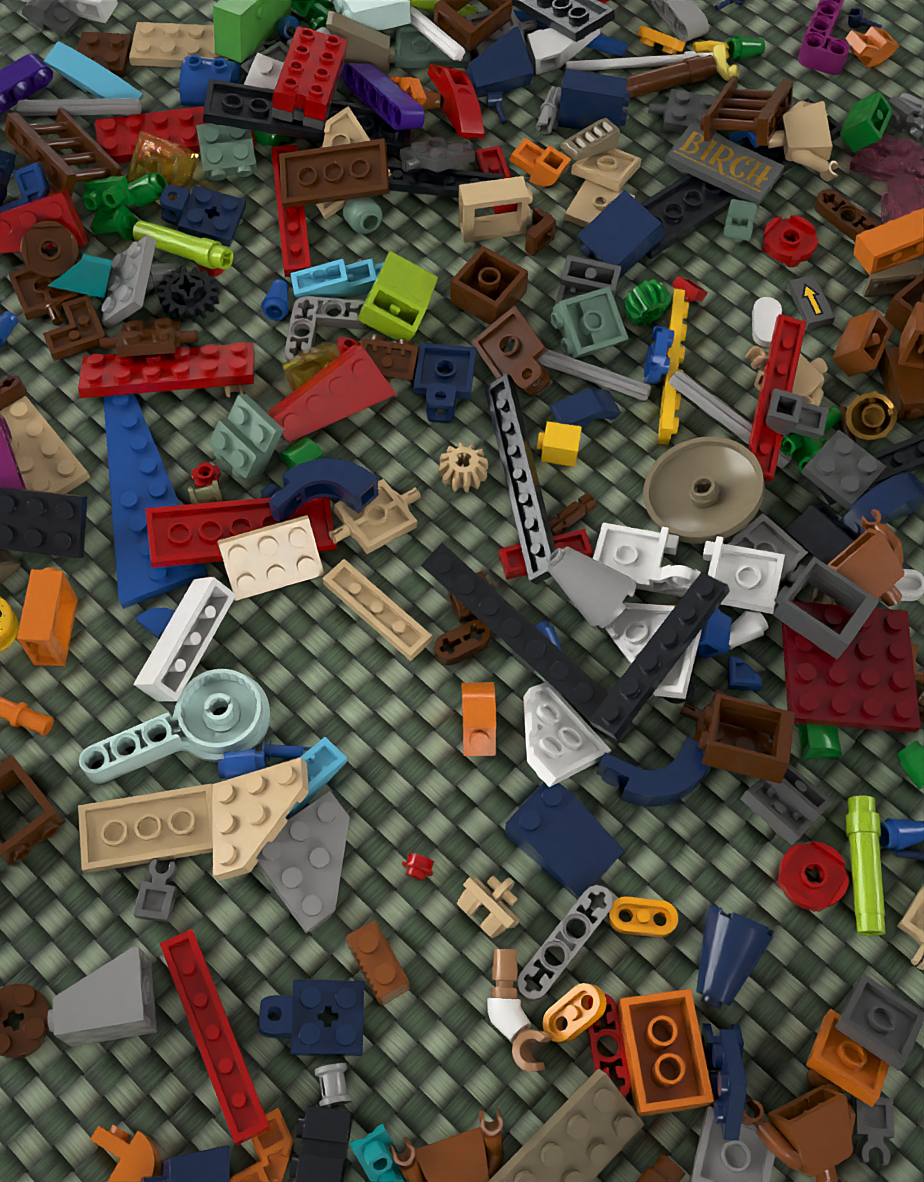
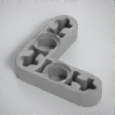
M313 296L298 298L293 305L285 346V357L288 366L295 370H302L310 365L317 326L366 329L370 327L357 320L365 301ZM305 308H310L307 312V319H304L303 312ZM331 309L341 311V314L336 317H331L326 313ZM346 311H350L349 317L346 316ZM299 329H307L310 331L309 334L304 337H299L295 335V332ZM297 346L301 347L302 354H300L299 358H294L297 355Z

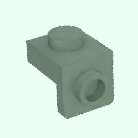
M732 199L723 236H727L730 240L736 242L750 241L757 204Z

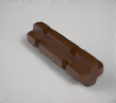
M586 493L578 498L579 502L574 501L556 514L557 518L552 517L549 520L552 536L559 535L563 532V528H569L584 517L583 513L588 514L596 507L595 499L589 493Z

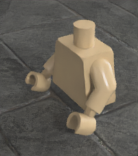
M799 101L782 115L780 130L774 133L768 143V148L783 146L786 160L794 161L820 172V176L824 181L829 182L838 176L837 173L833 172L838 167V163L836 161L828 163L827 161L830 159L833 146L827 119L828 113H826L824 101L814 104Z
M753 346L744 357L753 361L751 363L753 369L760 368L754 386L760 391L768 355L761 347ZM800 353L792 393L804 396L803 402L820 406L824 395L821 388L825 378L822 374L827 371V365L822 358L818 357L809 362Z

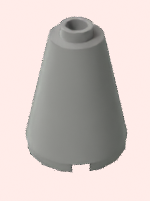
M570 547L556 549L548 559L550 564L548 568L549 573L594 629H597V625L605 628L612 623L626 608L623 600L627 594L632 597L635 592L636 583L631 577Z

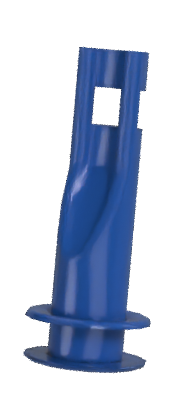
M263 739L261 751H265L268 761H270V757L297 759L303 755V750H309L312 747L271 744V740L269 744H264Z

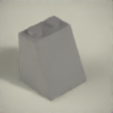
M139 947L130 948L53 997V1009L48 1011V1027L50 1032H54L55 1037L71 1047L156 1033L157 1020L153 963Z

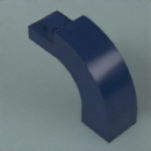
M333 458L311 460L291 468L282 475L284 488L277 490L269 500L272 518L278 523L287 520L308 501L321 497L338 499L355 512L360 513L379 496L378 478L365 468L350 461Z
M911 472L899 473L883 481L849 507L850 511L839 521L844 526H849L861 536L867 531L861 525L862 516L868 522L876 521L871 515V510L873 509L881 513V524H886L901 514L911 515L924 503V485Z
M686 737L676 759L664 768L657 770L640 769L605 752L600 761L597 775L601 776V779L611 786L619 787L620 785L625 788L621 800L634 805L656 807L672 804L692 793L702 782L710 766L701 764L703 750L698 749L699 742Z

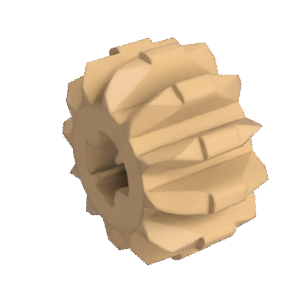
M460 442L457 449L449 446L447 453L441 454L438 472L443 477L445 486L452 484L454 492L460 487L467 494L470 486L478 490L480 481L486 480L488 461L487 458H484L482 449L475 450L473 443L468 447H463V444Z

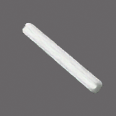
M410 5V24L451 59L461 61L465 54V49L414 6Z

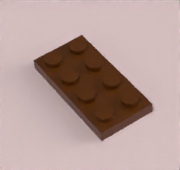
M385 139L279 154L281 195L284 208L390 194L387 144Z

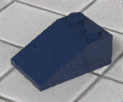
M543 782L506 822L504 835L577 899L581 897L585 890L594 886L624 852L577 797L560 783L549 787Z

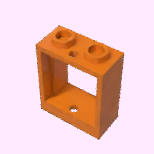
M56 568L31 569L17 640L34 665H66L78 598L64 572Z

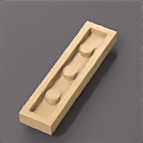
M345 559L322 578L323 584L410 661L432 642V635Z

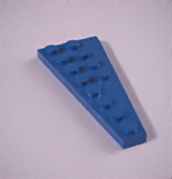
M135 394L103 396L118 598L123 609L190 584L194 579L209 576L204 563L151 568L145 508L176 506L180 504Z

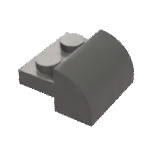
M567 254L555 305L559 301L609 286L615 300L621 266Z
M789 764L781 784L759 779L740 798L754 814L760 816L774 829L778 836L785 839L791 845L799 840L833 803L832 800L791 764Z

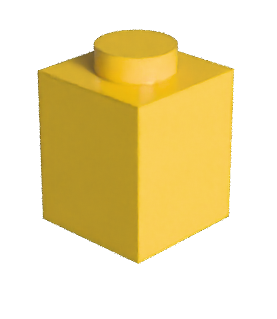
M547 421L545 433L539 432L537 449L542 450L541 462L575 467L582 427Z

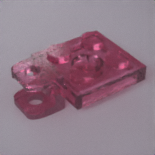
M883 133L881 140L857 151L850 162L849 170L899 185L903 179L905 184L924 188V178L916 177L917 175H924V162L921 161L924 158V148L921 147L920 143Z

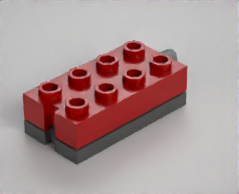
M297 26L274 89L271 117L289 122L295 119L303 121L304 126L319 130L324 129L344 67L347 39L331 35L330 31L325 27L314 31L310 28Z

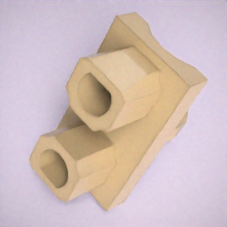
M493 875L487 881V884L494 890L492 892L477 877L474 879L469 877L463 884L466 890L462 893L457 905L465 913L473 916L483 904L491 913L480 926L491 938H496L508 928H515L521 919L501 901L504 899L511 907L517 902L518 899L510 892L515 882L509 877L501 883Z

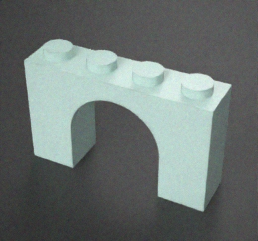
M329 0V2H333L337 13L377 31L411 23L410 0Z

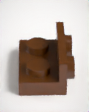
M371 335L370 339L362 338L361 347H364L384 377L414 382L419 355V347L414 346V341L398 339V343L388 342L386 337L380 335Z

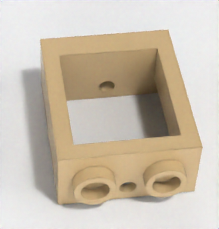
M523 176L459 185V226L464 243L526 234L527 222H531V211L528 204L532 203L533 198L531 187H526ZM518 203L516 212L475 217V209Z

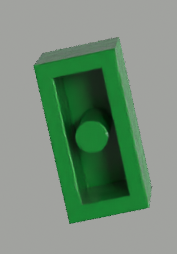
M880 90L853 104L841 129L840 134L844 143L849 145L854 153L881 140L893 113L892 107Z

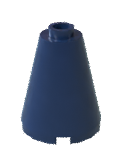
M709 905L706 911L696 992L702 994L700 1002L721 1010L722 1004L731 1005L772 942L775 931L768 930L767 926L737 913L724 914L721 912L722 908Z

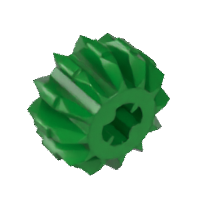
M656 279L650 282L644 281L639 286L636 285L633 290L627 292V297L622 300L627 318L633 324L643 326L645 323L650 325L652 321L658 320L660 316L667 313L666 310L671 307L670 293L667 288Z

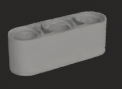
M651 0L655 10L681 41L688 42L708 33V20L693 0Z

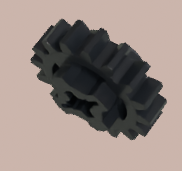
M183 267L182 273L179 274L176 271H172L173 277H164L165 285H159L160 294H158V298L164 313H169L171 319L180 316V320L183 323L187 318H191L192 322H196V317L199 315L203 319L207 318L205 312H214V304H219L218 295H220L215 277H209L206 270L198 273L197 267H194L191 272H187L186 267Z

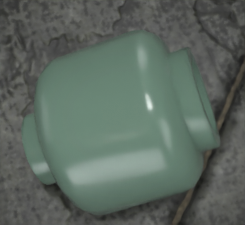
M370 196L348 199L343 208V216L354 231L359 234H369L380 225L382 210Z

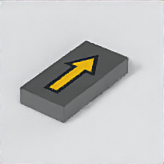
M815 275L789 280L788 290L803 321L807 322V329L834 322L835 316Z

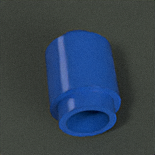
M256 749L224 752V759H218L220 779L228 780L267 768L265 751L257 752Z

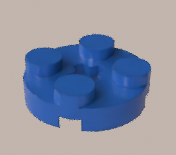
M655 326L651 338L656 339V341L651 344V347L648 346L644 366V377H646L644 383L661 384L663 375H667L669 370L670 358L666 357L667 348L672 346L674 331L661 326Z

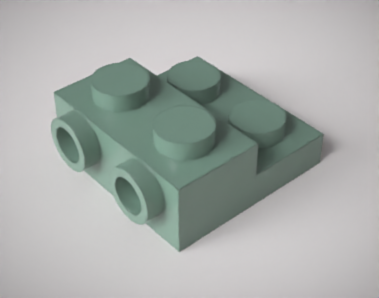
M211 123L196 125L206 179L219 181L225 179L226 176L237 175L239 177H247L252 173L258 172L250 130Z
M610 286L559 301L552 308L554 311L551 313L552 324L556 329L560 328L563 339L560 341L561 349L565 355H569L572 358L579 359L592 355L599 350L624 343L629 339Z
M240 394L237 396L228 418L218 421L209 444L215 449V457L222 461H227L233 467L232 473L236 477L250 479L263 475L284 429L247 394Z

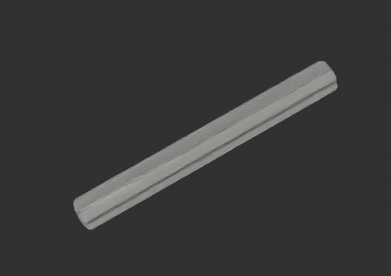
M139 98L19 100L17 111L21 116L57 115L58 109L61 108L69 115L140 114L142 103Z
M550 349L537 359L546 367L642 401H646L651 393V385Z
M678 370L674 373L669 381L671 386L749 444L753 426L750 422L682 371ZM780 450L777 465L780 468H784L792 459V455L785 456Z

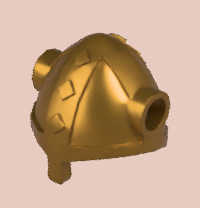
M877 391L861 394L849 405L846 412V424L850 432L864 440H877L888 437L887 434L894 428L897 420V408L886 395L880 394Z

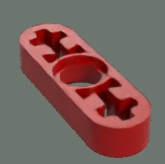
M605 994L606 1007H609L610 1010L605 1015V1025L607 1027L613 1024L614 1030L603 1029L594 1033L593 1027H600V1019L587 1028L592 1062L595 1072L598 1068L601 1070L600 1064L610 1065L620 1061L621 1067L615 1066L614 1074L616 1080H622L624 1083L618 1090L625 1098L630 1091L631 1080L616 1002L611 996ZM592 997L588 1000V1007L591 1009L593 1006ZM610 1037L616 1042L617 1052L614 1056L604 1057L598 1052L597 1042L600 1038ZM607 1067L602 1071L610 1078L609 1068Z

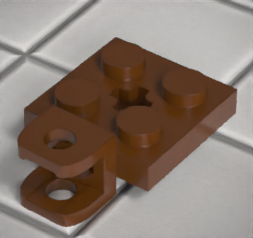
M515 305L471 341L497 379L507 373L519 387L532 396L537 395L550 384L549 374L537 360L548 349ZM508 340L512 343L515 342L512 351L504 352L506 349L505 343ZM540 380L538 385L533 386V384Z

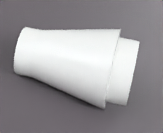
M745 610L732 623L729 650L764 636V631L769 626L759 611Z

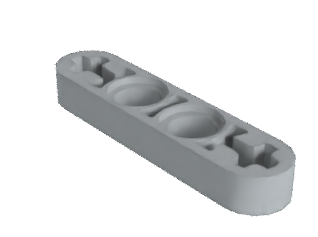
M594 885L585 890L521 971L517 981V989L523 998L530 1001L541 999L604 920L613 905L612 895L607 888ZM600 894L604 897L602 904L605 908L597 907L593 911L590 918L596 921L592 924L589 918L581 912H577V909L581 907L585 913L591 904V900L588 897L590 895L597 897ZM570 920H580L585 925L584 936L576 939L567 934L566 925ZM555 946L563 951L564 961L562 964L552 966L546 962L544 954L549 947ZM536 961H538L544 970L554 975L549 979L545 973L539 981V986L542 990L538 992L533 989L529 993L525 990L527 983L524 978L526 976L533 978L538 973L540 968L534 966Z

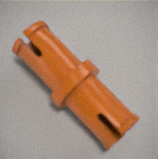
M0 696V718L10 721V725L19 728L22 726L42 736L48 735L54 723L52 716H47L30 709L27 703H16Z

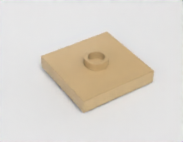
M614 148L576 161L572 165L571 174L618 192L639 169L642 159Z
M585 180L567 209L564 220L585 228L623 191L619 190L616 192Z

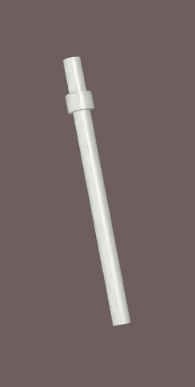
M685 51L684 54L566 61L565 69L592 71L668 66L697 55L701 57L713 56V52L696 53L695 51Z

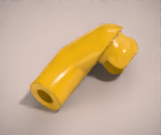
M713 40L693 43V51L696 53L713 52L714 46L725 45L726 59L729 58L728 50L730 48L727 43Z

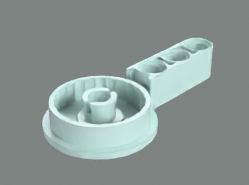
M230 669L206 671L193 678L185 686L175 705L173 717L167 712L95 743L82 751L79 757V764L90 781L102 784L178 751H187L205 761L218 762V759H224V752L255 749L263 740L270 723L271 714L267 696L261 686L245 674ZM220 707L227 708L226 712L222 715L213 714ZM160 733L166 734L162 741L153 742L156 735ZM131 746L136 747L134 752L130 755H122V752L126 748ZM104 760L100 768L91 769L94 762Z

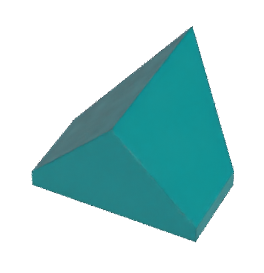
M83 254L80 262L48 286L104 298L112 260Z

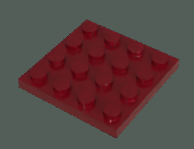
M792 601L793 604L837 634H840L854 614L843 605ZM875 608L838 660L782 622L787 711L795 712L794 723L916 733L921 728L908 611Z

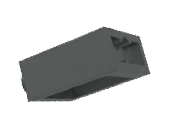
M813 557L807 567L800 564L790 579L795 582L793 586L789 588L785 585L774 601L779 605L772 615L838 660L880 600ZM806 582L854 613L840 634H837L792 603Z

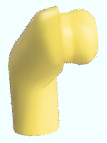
M714 46L713 57L716 63V71L724 81L729 82L732 76L739 77V68L736 65L729 66L726 61V46Z

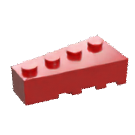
M68 189L0 212V253L20 252L21 241L24 235L32 229L33 225L42 221H54L62 224L75 236L79 246H85L90 240ZM52 243L47 244L48 247L46 249H54Z
M353 345L270 409L267 414L284 429L280 438L289 443L396 395V393L364 347Z

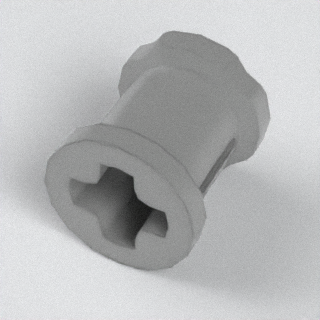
M346 1063L330 1064L314 1070L315 1076L319 1077L322 1100L319 1101L321 1108L335 1107L352 1102L351 1095L347 1094L344 1072L347 1070Z

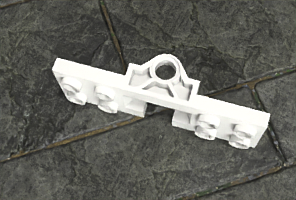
M602 523L593 559L631 577L636 583V589L683 597L701 573L697 569L694 571L683 565L671 566L670 564L663 568L661 567L664 553L676 555L679 543V536L669 534V528L662 527L661 533ZM719 536L716 537L715 542L706 541L703 560L711 561L708 575L728 584L730 590L721 602V605L770 614L774 613L776 603L774 600L778 593L785 554L723 544V537Z

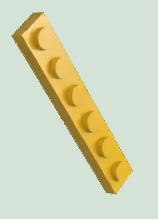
M681 289L673 290L671 307L669 309L668 330L674 331V339L671 348L668 347L666 357L670 358L669 370L667 375H663L657 444L669 445L671 435H677L679 417H674L675 410L679 411L681 393H676V389L669 384V381L674 373L679 370V364H683L685 347H681L680 343L685 341L687 324H682V319L687 318L689 302H684L685 290Z

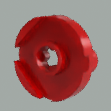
M790 215L789 219H781L782 216L776 217L765 228L762 250L773 259L785 263L788 267H797L800 262L808 260L814 254L818 244V238L815 235L816 229L812 223L800 216ZM792 237V238H794L795 240H794V242H790V241H787L786 239H789V238Z
M812 841L811 843L796 844L787 851L779 864L777 884L785 896L798 907L813 912H821L835 905L843 897L847 890L849 879L846 876L845 862L842 856L831 846L822 842ZM814 868L819 871L818 878L822 880L821 883L809 882L805 869L807 871H812Z

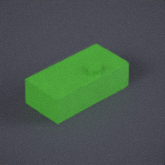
M219 0L213 5L215 53L242 63L277 31V23L283 16H291V0Z

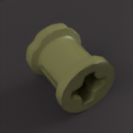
M217 480L212 481V485L196 489L188 487L192 504L223 502Z

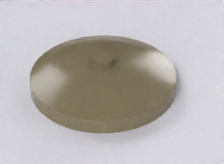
M699 437L675 445L656 460L646 476L643 498L651 521L660 531L662 527L669 528V534L679 536V541L703 544L706 541L715 542L717 536L723 537V539L732 536L743 529L755 517L763 502L765 481L759 461L748 448L736 441L723 437Z

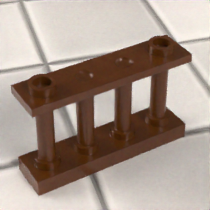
M732 76L727 85H724L723 90L706 114L702 115L700 127L701 131H704V141L709 142L717 129L747 131L757 135L756 145L767 146L781 124L782 115L792 106L794 79H783L778 88L771 91L738 89V76Z
M63 108L58 109L56 123L29 125L17 112L7 114L4 137L30 165L36 162L41 163L48 184L56 192L68 189L72 197L76 182L106 179L115 175L121 176L122 168ZM57 134L61 139L43 140L39 135ZM71 149L75 154L59 156L54 150ZM86 164L90 169L73 171L69 166Z

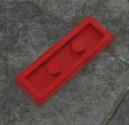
M501 146L475 150V158L480 172L504 175V179L511 178ZM518 203L493 206L492 208L494 214L517 211Z
M585 529L553 536L556 549L570 547L593 559L594 553ZM521 544L498 549V556L506 580L528 575Z

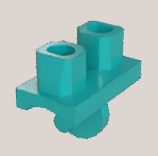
M383 1124L377 1126L365 1138L352 1141L350 1146L371 1182H406L399 1165L393 1160L389 1146L392 1144L395 1152L399 1153Z

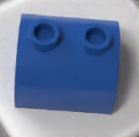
M198 55L186 56L182 62L179 80L181 104L195 107L205 106L209 79L239 84L242 75L239 62L228 61L224 58H201Z

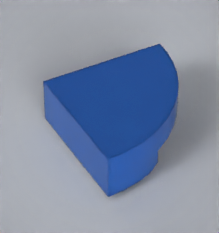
M153 608L141 613L135 619L138 624L160 639L175 611L169 608Z
M729 656L727 660L728 689L761 690L762 681L759 674L746 664L743 659Z

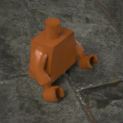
M873 509L871 510V515L876 521L868 522L862 516L861 525L867 531L827 566L878 599L880 597L889 607L896 604L902 598V594L894 585L905 574L902 568L904 562L902 542L887 524H881V513Z
M810 1069L807 1072V1079L815 1089L768 1113V1121L763 1119L764 1109L761 1103L755 1100L747 1102L754 1112V1118L749 1117L743 1109L742 1124L746 1126L754 1124L758 1129L756 1134L790 1169H798L809 1176H814L816 1182L838 1181L835 1165L850 1157L853 1152L852 1133L856 1118L855 1111L839 1086L834 1085L833 1082Z
M496 1108V1119L492 1122H487L484 1119L483 1110L479 1112L481 1127L414 1149L407 1137H403L407 1144L406 1150L403 1153H396L391 1144L389 1151L393 1160L399 1165L406 1182H488L501 1169L504 1157L501 1112Z

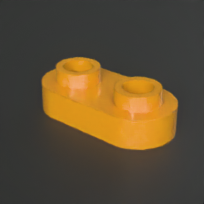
M640 25L637 33L641 37L639 42L651 47L654 46V43L663 46L662 51L671 55H676L677 51L682 53L686 44L679 39Z
M620 897L613 902L608 913V920L611 927L622 934L663 938L669 936L676 928L678 913L675 907L667 901ZM621 912L629 913L631 921L623 922L619 918V914ZM657 915L662 916L665 920V925H656L653 917Z
M578 984L545 1012L542 1022L543 1030L554 1036L551 1039L554 1042L567 1043L574 1040L604 1014L606 1009L604 992L596 985ZM590 997L593 998V1006L591 1009L588 1007V1000ZM566 1018L568 1025L567 1028L564 1030L562 1023L563 1020Z

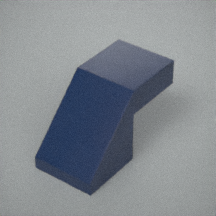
M594 388L586 389L549 407L558 423L582 427L581 432L594 418L615 420L621 414L609 391Z

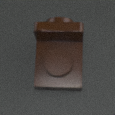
M539 207L533 209L532 225L525 235V251L531 256L537 254L555 239L556 220L551 214L544 212Z

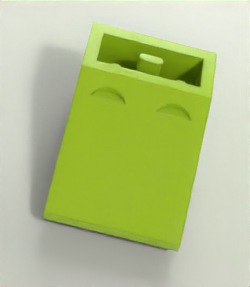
M389 251L357 320L396 341L398 339L411 340L426 312L438 277Z

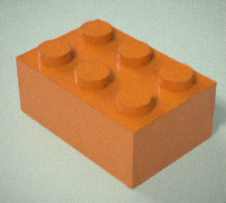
M691 989L620 998L617 1003V1010L631 1080L630 1089L634 1111L637 1116L642 1117L704 1108L712 1104L714 1098Z

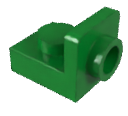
M123 203L111 208L109 206L98 207L90 229L96 235L117 231L125 241H130L133 237L134 225L138 222V219Z

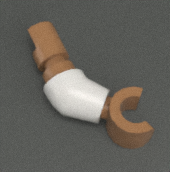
M494 949L492 980H496V987L491 988V998H487L490 1021L503 1035L513 1042L512 1055L517 1066L529 1072L545 1071L544 1062H537L532 1057L531 1046L535 1040L549 1042L554 1036L543 1030L529 1029L531 1022L521 1008V999H517V988H513V981H518V950Z

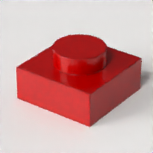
M677 276L672 284L676 289L685 290L684 300L689 303L692 301L702 302L708 294L706 290L688 277Z

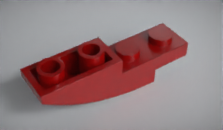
M430 64L427 74L443 96L442 110L458 135L468 140L472 138L483 139L484 127L481 109L474 87L466 72L453 69L452 67Z

